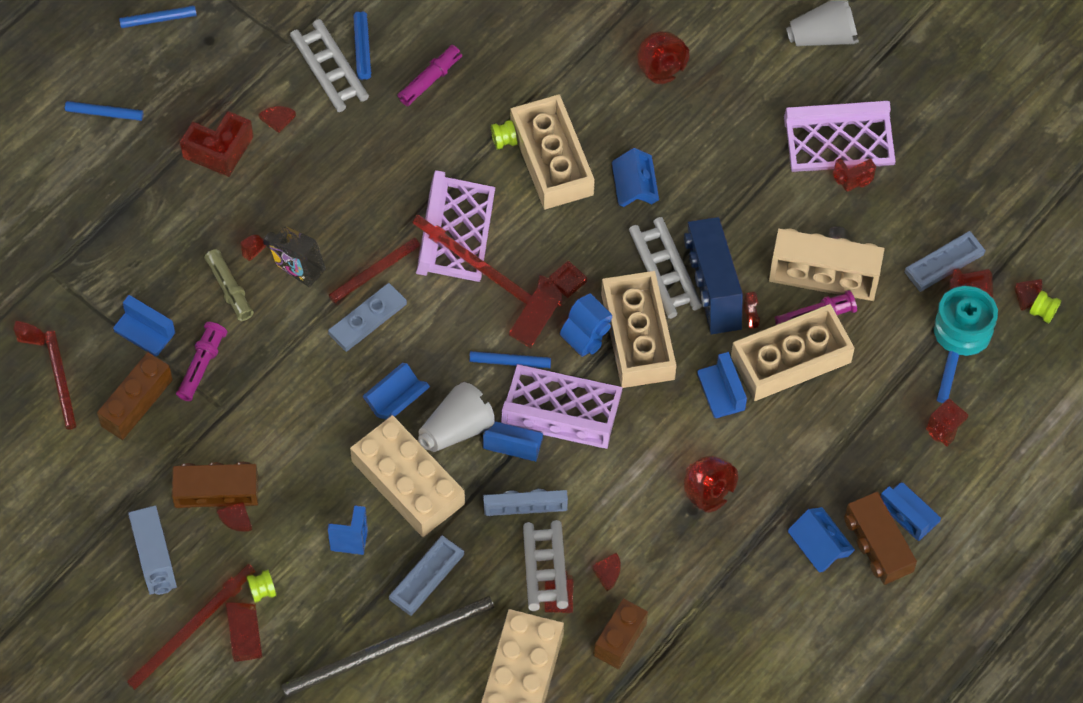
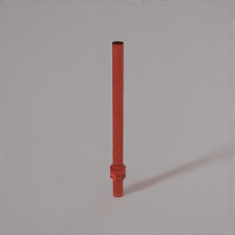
M420 215L413 221V224L429 235L428 238L433 242L444 245L541 316L545 314L549 307L446 235V231L438 225L435 227Z
M247 564L234 578L230 577L222 585L223 589L127 681L128 685L135 690L231 596L235 597L242 590L241 586L247 581L246 576L253 575L256 572L255 569Z

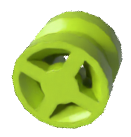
M512 120L506 121L503 125H491L492 138L497 150L502 149L504 145L515 146L518 144Z
M1042 290L1029 314L1033 316L1039 315L1043 317L1044 322L1049 324L1061 300L1048 297L1047 293Z
M269 570L262 571L259 576H246L254 603L259 602L262 597L268 596L272 598L276 596Z

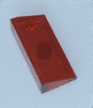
M536 290L508 335L531 349L560 301Z
M226 603L234 662L262 658L256 604Z

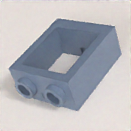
M152 506L129 512L149 594H166L171 589L177 588L157 507Z

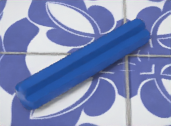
M362 11L355 12L353 15L357 77L360 80H368L371 78L367 13Z

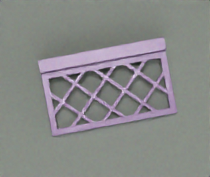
M880 101L786 108L784 123L787 129L791 172L894 165L895 155L889 115L891 111L890 102ZM884 122L885 131L880 137L868 129L872 123ZM847 124H854L861 129L854 139L843 131ZM821 126H829L836 132L827 140L817 131ZM803 127L810 134L801 142L793 135V128ZM864 132L875 140L868 150L857 142ZM838 134L850 142L843 151L831 143ZM813 136L824 144L817 153L805 145ZM880 144L887 150L888 158H878L871 152ZM852 146H855L864 153L860 160H852L846 155ZM827 147L838 155L833 162H827L820 157ZM801 149L813 157L808 163L797 164L796 155Z
M435 170L431 182L416 274L427 276V272L480 282L495 187L445 177V172ZM448 186L458 188L463 195L453 200L447 193ZM477 192L488 194L487 201L481 205H478L472 197ZM465 199L474 208L466 214L457 205ZM453 208L459 218L449 223L443 212ZM476 213L484 220V223L477 228L468 219ZM463 221L470 232L460 237L453 227ZM448 230L455 238V241L446 246L439 237ZM474 235L479 241L480 246L472 251L464 241ZM459 244L466 252V255L457 260L450 249ZM443 253L452 262L446 267L435 265L436 258ZM471 259L477 266L476 273L465 271L461 263Z
M517 364L508 397L502 409L501 423L540 432L546 436L607 449L623 387ZM521 375L532 377L535 382L524 387L519 379ZM551 381L558 382L561 388L550 392L545 384ZM540 387L545 396L534 400L529 392ZM580 387L585 388L588 393L577 398L572 390ZM566 393L572 401L561 406L556 397ZM603 393L615 395L614 400L603 404L598 396ZM524 395L529 402L526 405L512 403L513 399ZM593 399L598 407L587 412L582 403ZM550 401L556 409L552 411L543 410L539 405ZM577 407L582 415L578 417L570 416L565 411ZM603 412L608 422L594 421L592 417Z

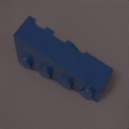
M716 217L688 222V233H684V242L686 249L691 251L689 253L691 267L695 268L696 284L700 289L710 335L742 330L743 293L720 219Z

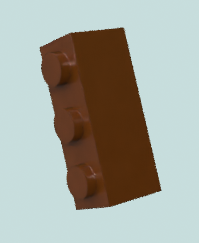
M147 352L98 410L97 414L101 427L123 441L173 381L170 366Z
M213 462L208 465L196 466L192 463H184L180 466H173L172 498L175 508L258 506L257 465L249 462H238L232 465Z
M878 491L849 503L844 516L845 523L850 531L854 530L858 537L859 549L863 554L868 555L871 561L870 567L875 577H880L883 584L886 585L913 573L917 560Z

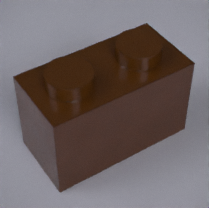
M623 598L595 644L594 657L619 670L647 625L648 611Z

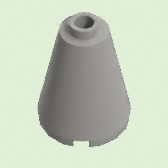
M830 0L790 21L791 27L786 28L790 43L795 41L796 46L859 43L857 36H855L857 31L851 8L848 2H844L847 0Z
M466 382L455 386L419 429L418 439L421 446L426 450L436 452L481 434L485 430L488 431L494 424V413L489 402L484 404L480 399V396L483 395L480 390Z

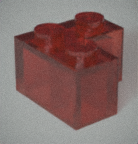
M227 111L216 131L192 122L180 141L183 158L230 177L253 138L251 120Z

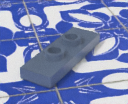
M969 231L906 267L905 274L921 292L983 256L985 249Z
M388 283L330 328L328 333L347 352L407 305V300Z
M536 489L529 493L507 491L503 494L484 495V515L495 516L566 511L568 502L567 490L546 491L544 489Z
M442 535L390 594L389 600L412 616L463 557L464 551Z

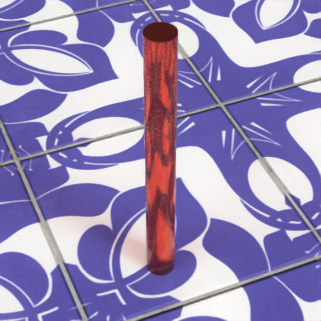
M414 237L331 292L329 298L333 303H336L420 247L419 241Z
M48 331L45 333L64 423L66 429L71 430L76 428V421L56 332Z

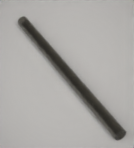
M487 596L283 683L281 688L287 698L494 609V604L490 596Z

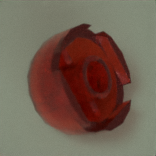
M658 31L650 34L640 44L637 52V61L641 71L656 84H665L674 80L676 77L672 75L676 74L679 70L683 71L689 60L688 46L685 45L681 38L671 32Z
M701 457L686 470L684 478L685 494L697 508L708 513L716 511L728 501L723 499L728 491L734 492L738 481V470L730 462L720 457Z

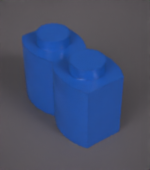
M589 293L575 302L570 310L569 318L561 329L560 336L581 357L589 353L594 354L602 346L601 340L603 335L611 328L612 314Z

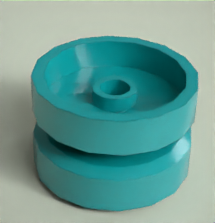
M971 286L956 287L945 293L939 303L938 313L934 322V334L940 345L948 351L965 356L978 354L987 348L992 339L998 318V308L994 299L987 292Z

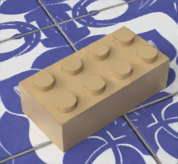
M560 94L510 108V120H512L516 130L517 142L544 210L593 196L594 177Z
M778 228L769 282L842 295L846 290L850 289L854 298L874 301L884 248L871 243L860 244L844 238L833 239L821 234H806L794 229Z
M655 271L602 279L601 295L603 304L612 314L609 332L621 387L626 388L675 380L676 361Z
M831 304L733 342L731 358L753 400L757 401L851 363L855 348Z
M393 415L350 448L353 464L422 537L426 536L465 505V493L461 486Z
M509 609L482 703H545L563 639L564 623Z

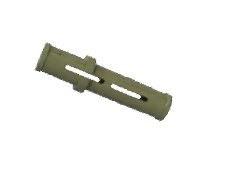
M214 249L209 251L204 258L224 292L226 303L231 304L238 320H248L253 316L254 311L245 298L244 289L238 286L220 250Z

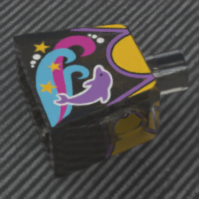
M284 227L278 234L269 232L265 236L263 244L270 248L275 264L310 288L326 270L315 239L289 227Z

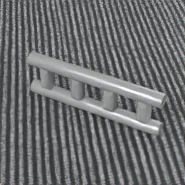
M321 19L314 21L313 26L315 30L302 36L299 30H294L290 33L291 38L337 112L344 111L346 105L343 101L357 95L360 101H365L369 98L368 93ZM322 39L327 49L313 54L308 44ZM333 57L339 68L325 73L319 63ZM345 76L351 87L337 92L331 82Z
M656 218L653 221L656 228L644 232L640 231L638 225L630 227L629 232L647 272L655 271L662 304L667 317L673 318L677 316L675 307L690 303L693 310L700 309L702 303L663 218ZM661 238L665 250L651 254L646 242ZM670 259L675 271L661 276L656 263ZM680 281L685 293L670 298L665 285Z
M555 520L551 522V529L534 530L532 523H525L523 525L528 608L531 611H537L540 608L539 602L557 601V607L565 609L568 607L562 523ZM552 540V549L536 550L535 541ZM553 560L554 569L537 570V561ZM555 580L556 589L539 591L538 581Z

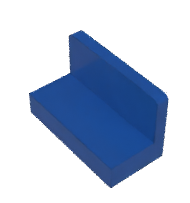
M633 148L612 161L618 204L624 207L636 199L651 205L659 201L652 155Z
M129 295L123 302L125 314L114 326V332L150 354L158 356L175 334L173 321Z
M729 352L718 355L717 365L697 371V376L714 418L745 410L747 397Z
M401 363L365 393L363 398L376 417L388 419L392 415L395 417L430 386L427 382L419 381L407 363Z
M494 421L493 426L484 432L483 449L536 462L543 441V433Z
M900 483L894 489L889 486L882 492L881 498L891 516L917 541H920L940 523L941 517L904 483Z
M354 506L351 526L328 525L331 551L364 555L368 533L366 507Z
M823 507L808 509L788 529L789 534L818 572H824L836 559L849 557L855 551Z

